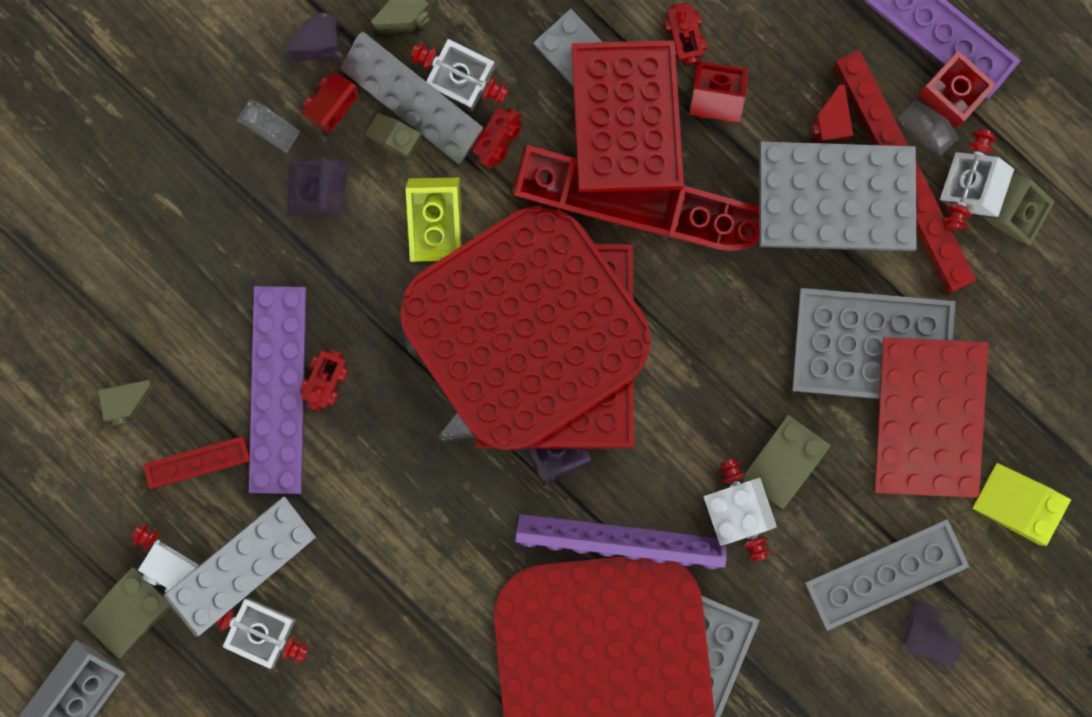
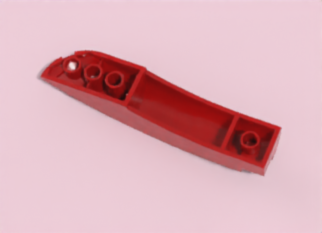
M530 145L523 147L518 170L515 172L513 179L512 195L723 251L746 249L759 241L758 206L684 186L683 189L579 192L576 158Z

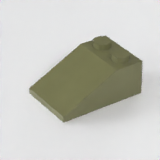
M787 415L745 472L746 474L742 481L745 483L760 478L767 499L783 510L831 445Z
M132 567L82 623L119 660L172 607L163 596L165 593L157 585H152L142 578L144 574L138 571L139 567Z

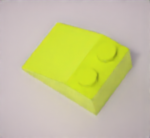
M460 177L408 179L405 189L410 262L439 261L462 246Z
M996 463L972 509L1040 546H1047L1071 499L1037 481Z

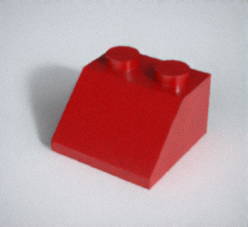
M958 50L918 93V96L956 129L994 89L996 84Z
M699 61L700 63L696 66L689 115L740 123L746 95L748 69Z
M334 72L330 77L325 76L318 86L320 89L314 97L310 96L302 107L304 109L302 112L304 117L328 135L331 134L360 96L355 84Z
M845 84L839 85L812 123V127L809 128L812 143L847 144L852 138L853 131Z

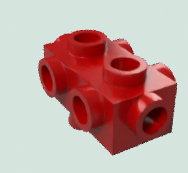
M686 3L672 5L671 9L667 10V18L663 19L666 34L671 33L672 40H675V56L678 63L684 62L685 66L696 65L700 63L699 59L703 58L704 51H707L705 36H700L698 29L702 25L699 11L694 12L693 4L687 6ZM690 45L692 51L686 53L683 50V46Z
M500 107L497 108L484 131H481L472 146L474 148L472 152L479 156L478 162L491 169L493 165L497 167L506 158L510 144L521 132L523 122L520 121L522 116L520 113L511 108H508L507 111Z
M329 349L328 353L321 351L320 355L315 354L310 365V369L313 370L309 379H304L300 388V393L303 394L301 399L307 401L306 407L320 412L321 407L327 409L329 405L334 406L339 392L335 391L338 382H344L349 372V368L345 367L347 362L342 359L343 354ZM329 364L335 367L332 374L326 372V366Z

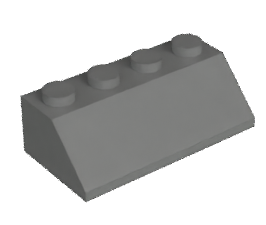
M75 640L19 717H94L126 673L94 649Z

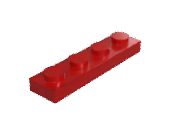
M242 436L143 464L149 489L152 490L250 462V455L245 437Z

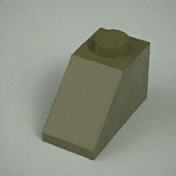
M380 113L376 114L365 133V136L407 160H410L422 140L421 133L398 120Z
M146 380L98 390L103 420L111 422L112 426L128 423L127 418H132L136 415L153 390L154 382Z

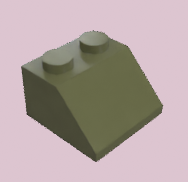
M390 0L371 21L374 33L378 36L414 34L418 29L422 31L431 21L429 18L431 16L429 3L425 0Z
M1013 173L999 216H982L995 228L1031 246L1055 201L1032 179Z

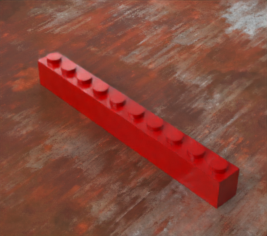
M860 50L837 60L833 69L841 84H845L846 94L871 144L908 146ZM916 162V232L949 295L976 281V278L951 229L947 227V222L943 220L944 215Z

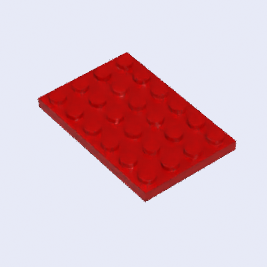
M675 40L572 43L578 191L609 192L683 189Z
M883 337L874 482L875 493L979 498L989 342Z

